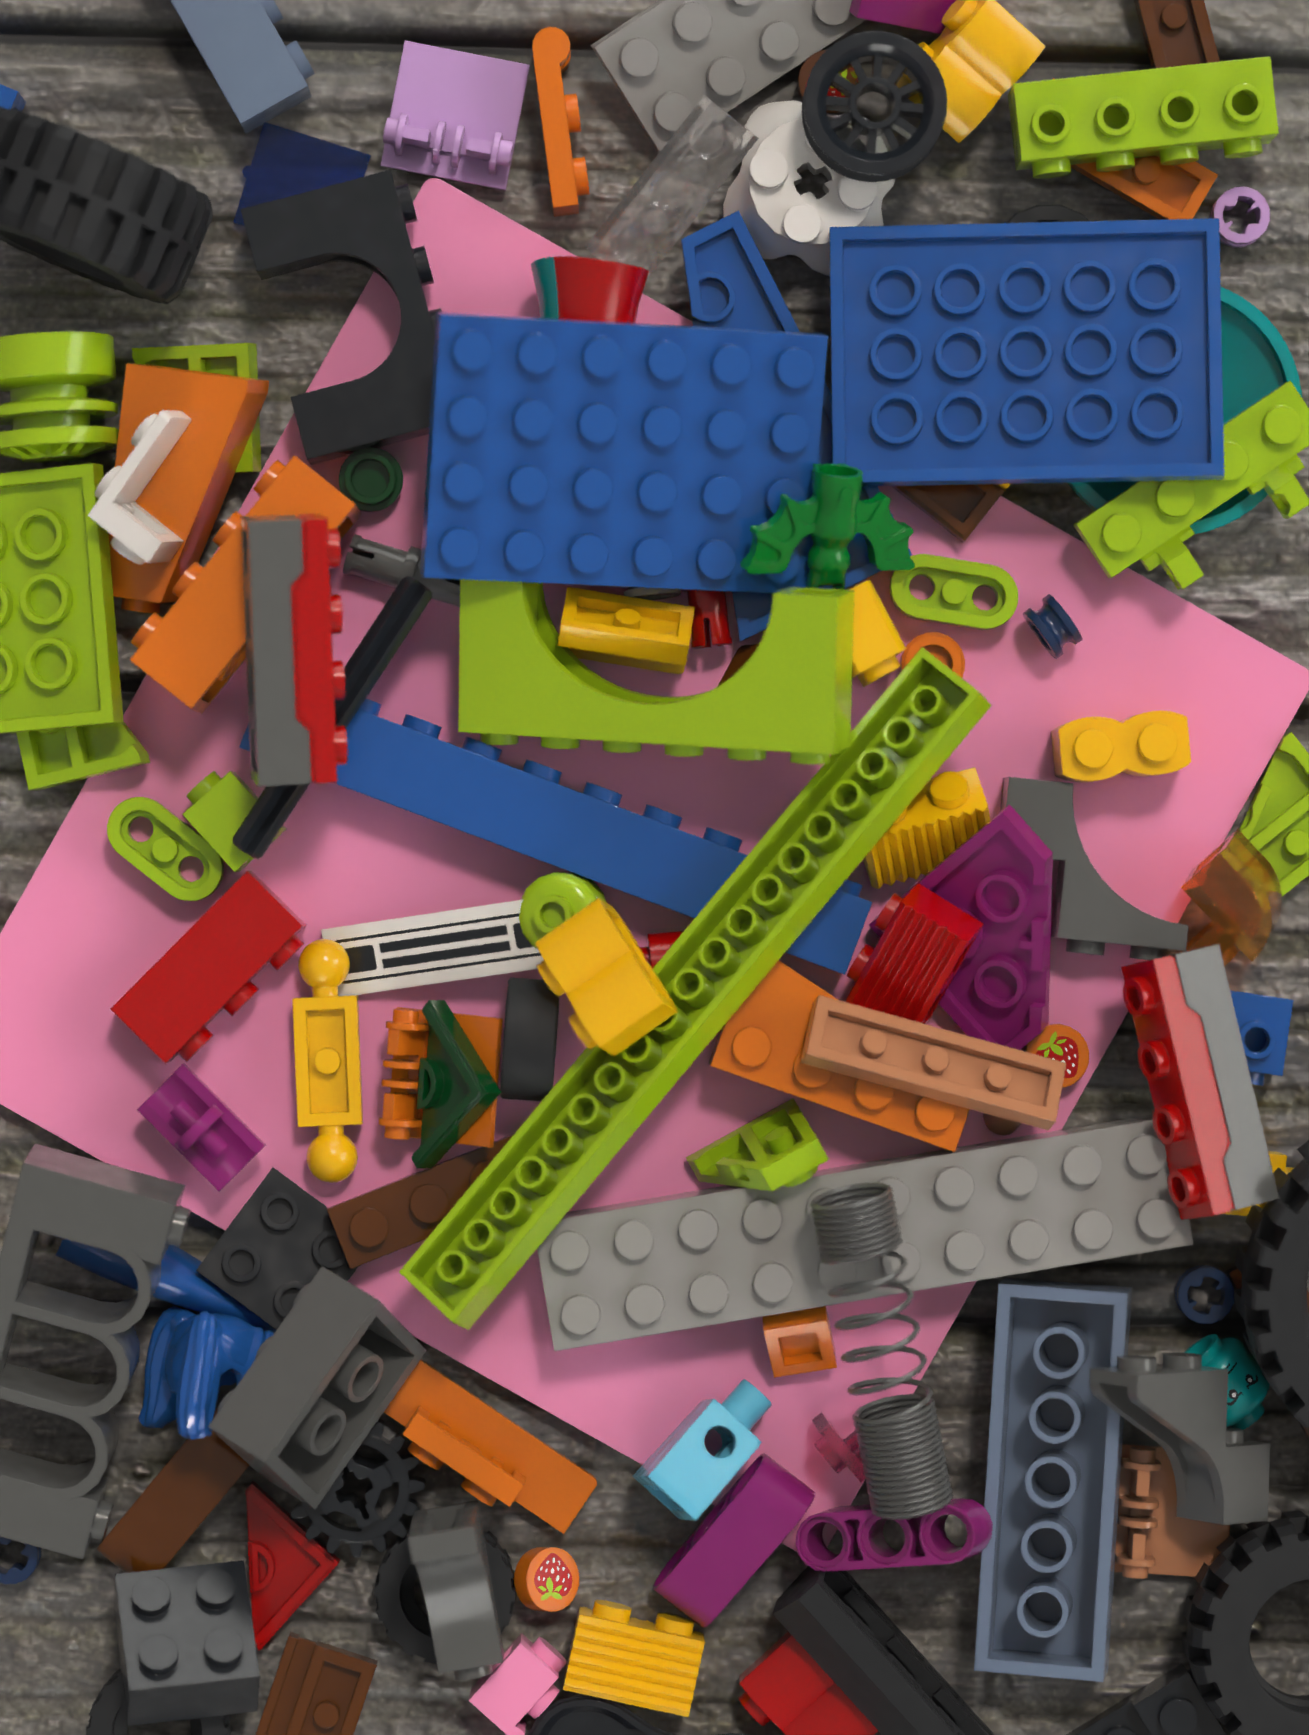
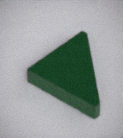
M429 1000L422 1009L424 1016L429 1022L427 1058H420L417 1109H423L421 1144L412 1155V1161L417 1168H433L502 1093L445 1000Z

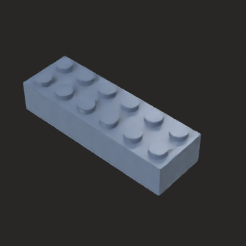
M1004 1278L998 1283L984 1508L990 1514L993 1529L992 1537L987 1547L981 1551L974 1671L1104 1682L1109 1666L1124 1418L1092 1394L1090 1389V1368L1117 1367V1356L1128 1355L1132 1287Z

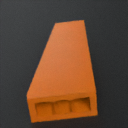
M126 363L115 467H122L134 450L135 446L131 444V439L140 424L151 414L156 413L158 415L162 410L182 411L192 420L135 501L184 540L171 561L144 562L143 565L136 564L122 556L112 547L110 542L114 536L108 532L113 596L122 598L121 609L143 613H160L161 603L176 602L179 599L172 593V589L194 562L199 563L268 394L269 380L150 364Z

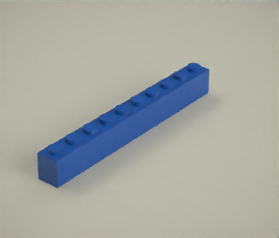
M365 699L346 728L347 764L337 765V782H334L335 784L695 918L747 857V855L739 852L743 841L741 839L709 827L706 828L703 838L679 830L682 821L680 816L648 804L643 815L636 814L618 807L622 798L621 794L586 782L582 793L558 784L562 772L526 759L522 770L498 762L502 752L501 749L467 736L462 748L439 740L438 737L442 727L406 714L402 725L378 717L381 704L369 699ZM249 722L239 746L247 751H250ZM846 879L785 953L845 975L872 902L859 897L863 885Z

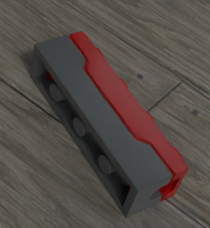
M321 514L241 517L251 779L258 786L337 782V765H346L348 758L346 729L344 725L335 726L334 700H343L345 698L343 661L333 660L332 634H342L343 630L340 594H330V568L340 567L341 552L338 529H328V518Z
M1219 944L1122 966L1124 978L1123 999L1128 1011L1133 1016L1139 1041L1138 1062L1142 1073L1148 1080L1155 1109L1153 1112V1126L1156 1135L1166 1148V1160L1169 1169L1168 1189L1173 1202L1178 1207L1180 1219L1216 1216L1279 1199Z

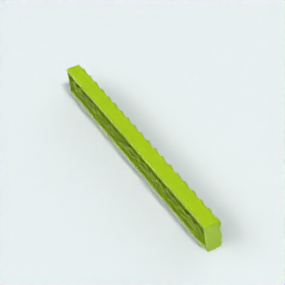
M921 647L851 731L850 747L830 756V762L824 764L654 966V972L666 988L678 1012L616 1056L602 1050L598 1045L593 1049L587 1047L399 1273L452 1323L469 1330L992 706L989 701L973 686Z

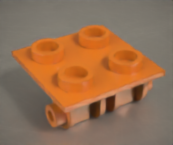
M397 1007L393 1009V1020L386 1021L385 1027L389 1028L387 1054L393 1055V1059L383 1060V1067L392 1068L391 1079H382L381 1086L391 1087L390 1093H384L383 1116L379 1117V1125L385 1126L384 1138L399 1140L421 1139L423 1109H417L420 1058H427L429 1022L424 1016L422 1009ZM453 1013L498 1086L503 1018ZM497 1098L460 1137L456 1144L494 1148Z

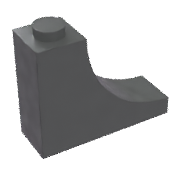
M478 1500L417 1510L413 1515L408 1541L412 1564H415L423 1590L438 1672L440 1674L453 1671L455 1680H469L490 1675L493 1673L492 1664L503 1663L504 1649Z

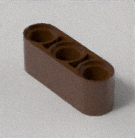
M215 1408L214 1417L217 1415V1408ZM213 1431L211 1436L203 1439H187L96 1550L124 1573L164 1569L243 1474L249 1464Z

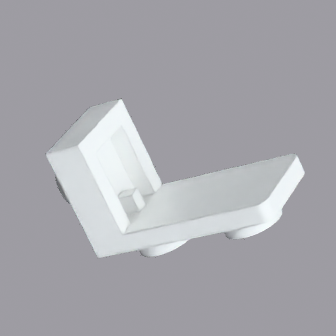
M162 410L158 415L156 413L151 414L140 424L131 439V444L135 446L134 450L122 467L116 466L112 468L100 481L95 491V497L99 500L88 514L91 519L114 536L110 542L112 547L122 556L139 565H143L144 562H170L184 542V540L135 502L190 424L192 419L182 411Z

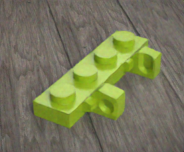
M1291 381L1285 382L1223 424V480L1137 481L1073 524L1108 578L1114 577L1140 560L1148 572L1161 565L1176 589H1185L1204 576L1192 554L1183 544L1185 540L1195 534L1190 525L1245 488L1251 495L1264 488L1284 519L1291 518L1309 505L1308 496L1294 476V474L1305 468L1297 453L1309 446V408Z

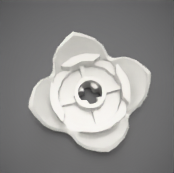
M795 100L770 102L759 106L751 114L740 134L738 150L742 166L738 176L728 188L723 204V218L739 210L763 259L774 260L787 255H795L800 257L812 270L830 276V227L884 226L881 211L882 200L893 187L895 179L882 182L857 181L838 174L824 164L813 151L805 135L802 123V102ZM827 114L829 121L841 116ZM849 125L835 133L844 142L853 128ZM860 135L852 148L865 152L867 136ZM881 136L876 137L875 153L887 152L888 150ZM809 169L814 175L824 174L828 180L822 188L826 195L819 199H816L811 192L800 195L795 188V185L800 184L802 179L798 173Z

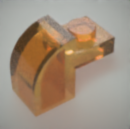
M1237 829L1191 870L1181 886L1185 893L1211 919L1207 925L1187 941L1186 951L1219 944L1224 967L1240 950L1252 962L1258 957L1277 925L1282 907L1281 887L1274 869L1267 859Z

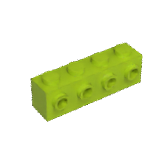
M1271 56L1013 83L1008 93L1016 171L1032 169V175L1035 179L1071 174V165L1096 162L1098 172L1126 170L1135 167L1134 158L1160 155L1161 165L1185 164L1199 160L1198 151L1223 149L1224 158L1250 157L1262 154V144H1270L1279 134Z

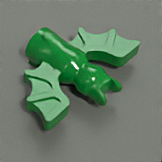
M845 463L813 464L811 477L813 481V495L811 498L805 501H796L786 494H782L780 496V505L775 515L763 524L750 527L749 531L752 533L751 548L746 558L740 562V566L749 574L782 573L786 570L791 555L798 543L810 534L813 539V545L808 553L807 565L809 569L806 588L833 585V589H845L846 571L850 565V555L847 546L854 539L856 533H861L865 539L869 562L881 571L912 570L915 567V563L908 551L909 536L913 534V529L906 523L893 519L889 508L891 500L882 492H878L873 498L867 500L859 499L863 481V472L860 469L848 466Z

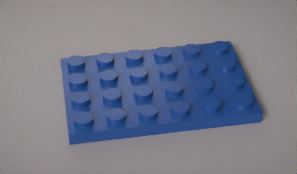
M1219 218L830 227L833 464L845 463L848 466L860 469L863 472L862 487L1223 480L1224 431Z
M436 312L420 574L424 578L776 593L789 587L806 588L809 569L807 560L812 545L810 534L798 543L791 555L786 570L782 573L749 574L740 566V562L746 558L751 548L752 533L749 531L750 527L763 524L775 515L779 508L780 496L782 494H786L796 501L808 500L813 495V481L811 477L813 464H818L828 336L821 333Z

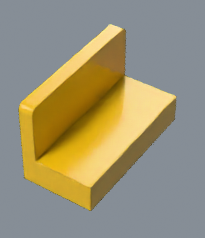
M567 587L558 646L568 647L578 659L682 674L687 662L695 607Z

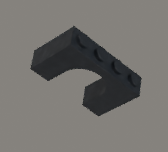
M391 170L240 209L256 270L261 280L321 264L349 262L364 266L382 277L392 288L399 301L401 310L399 336L392 352L378 368L356 380L290 397L306 458L310 465L348 456L355 451L369 447L378 448L429 434L436 312H442V310L438 308L428 311L422 286L433 284L434 280L425 247L421 246L412 249L405 224L418 220L408 183L395 187Z

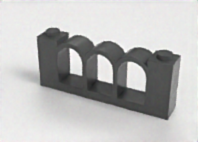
M39 1144L33 1146L24 1160L0 1253V1399L67 1417L79 1423L92 1438L95 1446V1456L88 1462L73 1466L57 1464L0 1448V1537L79 1559L84 1558L93 1538L104 1540L114 1503L103 1500L109 1480L103 1474L117 1447L119 1424L112 1407L120 1402L139 1364L140 1342L133 1325L143 1317L161 1280V1261L169 1245L180 1247L186 1232L191 1210L180 1207L185 1185ZM39 1232L107 1250L124 1258L134 1270L138 1281V1293L131 1299L118 1303L102 1302L27 1281ZM18 1315L84 1333L102 1341L112 1352L117 1365L116 1375L111 1380L96 1385L83 1384L6 1363Z

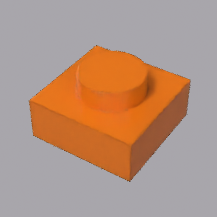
M826 1306L762 1317L763 1331L774 1378L837 1368L836 1350Z

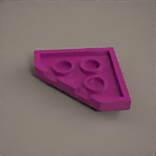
M1010 804L917 883H920L984 923L983 928L972 944L939 1005L967 1036L1020 1050L1038 1036L1049 1024L1053 852ZM916 884L913 885L900 897L904 898L916 886ZM878 915L869 926L881 938L884 932L874 926L879 917Z

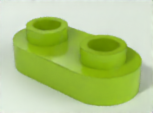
M917 554L910 556L915 563V567L912 570H895L890 579L889 591L895 607L904 615L918 620L978 630H990L1008 621L1014 614L1018 604V589L1014 579L1004 569L990 564L930 554ZM916 576L927 577L933 585L932 595L924 600L915 598L909 589L912 578ZM986 586L994 591L996 602L992 609L981 610L975 606L973 592L976 588Z
M133 797L124 800L112 811L108 819L107 835L113 849L170 895L184 901H198L209 897L218 889L224 875L223 859L198 832L161 803L150 798ZM139 817L148 818L153 825L152 836L144 842L136 841L130 832L132 822ZM191 856L200 859L204 866L203 875L194 882L186 880L180 870L182 862Z

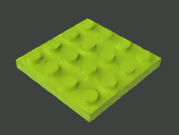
M89 463L0 473V734L124 723L108 531L88 516L99 500L95 497V491L104 477L102 464Z

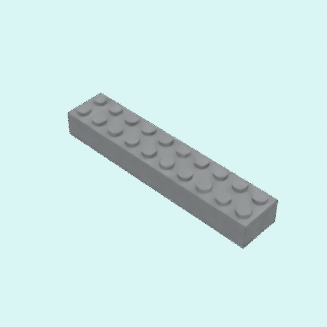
M1153 1115L961 1146L957 1147L955 1152L943 1149L817 1170L810 1179L793 1187H785L783 1185L774 1191L727 1185L567 1212L537 1248L553 1348L554 1351L906 1293L896 1288L877 1287L863 1293L845 1297H831L828 1295V1291L833 1287L861 1281H878L892 1274L901 1266L898 1258L886 1255L857 1262L825 1265L821 1262V1252L817 1243L816 1227L814 1226L810 1203L816 1196L826 1191L853 1184L884 1183L892 1187L893 1199L896 1203V1212L898 1214L897 1218L899 1220L898 1224L901 1228L903 1240L901 1245L894 1251L904 1256L908 1264L903 1272L891 1282L903 1284L912 1291L1194 1245L1190 1220L1180 1219L1178 1207L1170 1196L1166 1148L1154 1130Z

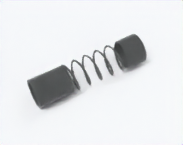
M861 1183L826 1191L816 1196L811 1201L810 1207L812 1208V1218L816 1227L815 1232L817 1233V1243L821 1252V1262L825 1265L857 1262L882 1255L896 1257L901 1263V1266L896 1271L878 1281H861L839 1285L831 1288L828 1291V1295L831 1297H845L863 1293L877 1287L896 1288L905 1291L907 1294L905 1302L886 1313L862 1314L843 1318L837 1321L834 1327L838 1330L856 1329L886 1319L901 1320L913 1325V1333L894 1345L858 1348L848 1351L841 1356L842 1361L849 1363L878 1358L892 1352L915 1354L920 1359L919 1366L902 1377L865 1380L855 1383L847 1389L851 1395L871 1394L900 1384L921 1386L926 1390L927 1395H896L867 1403L860 1407L852 1416L854 1426L856 1427L857 1442L862 1458V1467L872 1514L882 1519H909L942 1509L949 1504L954 1496L949 1480L948 1465L944 1455L935 1401L931 1398L933 1395L932 1388L920 1380L912 1379L921 1372L927 1362L923 1353L914 1348L906 1347L916 1337L920 1326L912 1318L898 1314L913 1299V1291L903 1284L891 1282L903 1272L908 1264L904 1256L894 1251L901 1245L903 1240L901 1228L898 1224L896 1203L893 1199V1189L884 1183Z

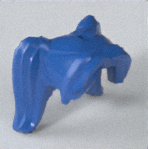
M172 1306L162 1312L152 1331L145 1366L144 1400L138 1417L142 1426L147 1428H163L177 1419L178 1433L182 1437L194 1440L211 1436L212 1430L208 1426L214 1418L219 1386L233 1385L236 1382L238 1385L254 1363L257 1351L262 1343L273 1336L274 1332L264 1331L263 1328L254 1327L243 1319L221 1313L210 1314L203 1311L196 1315L190 1310L177 1306Z

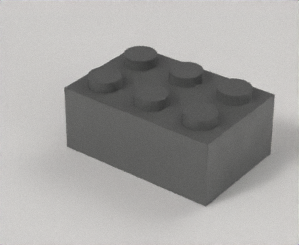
M321 1267L313 1280L299 1291L294 1300L293 1308L273 1336L262 1343L257 1351L254 1363L239 1384L222 1399L217 1415L208 1427L260 1475L316 1509L427 1350L378 1299L326 1268Z

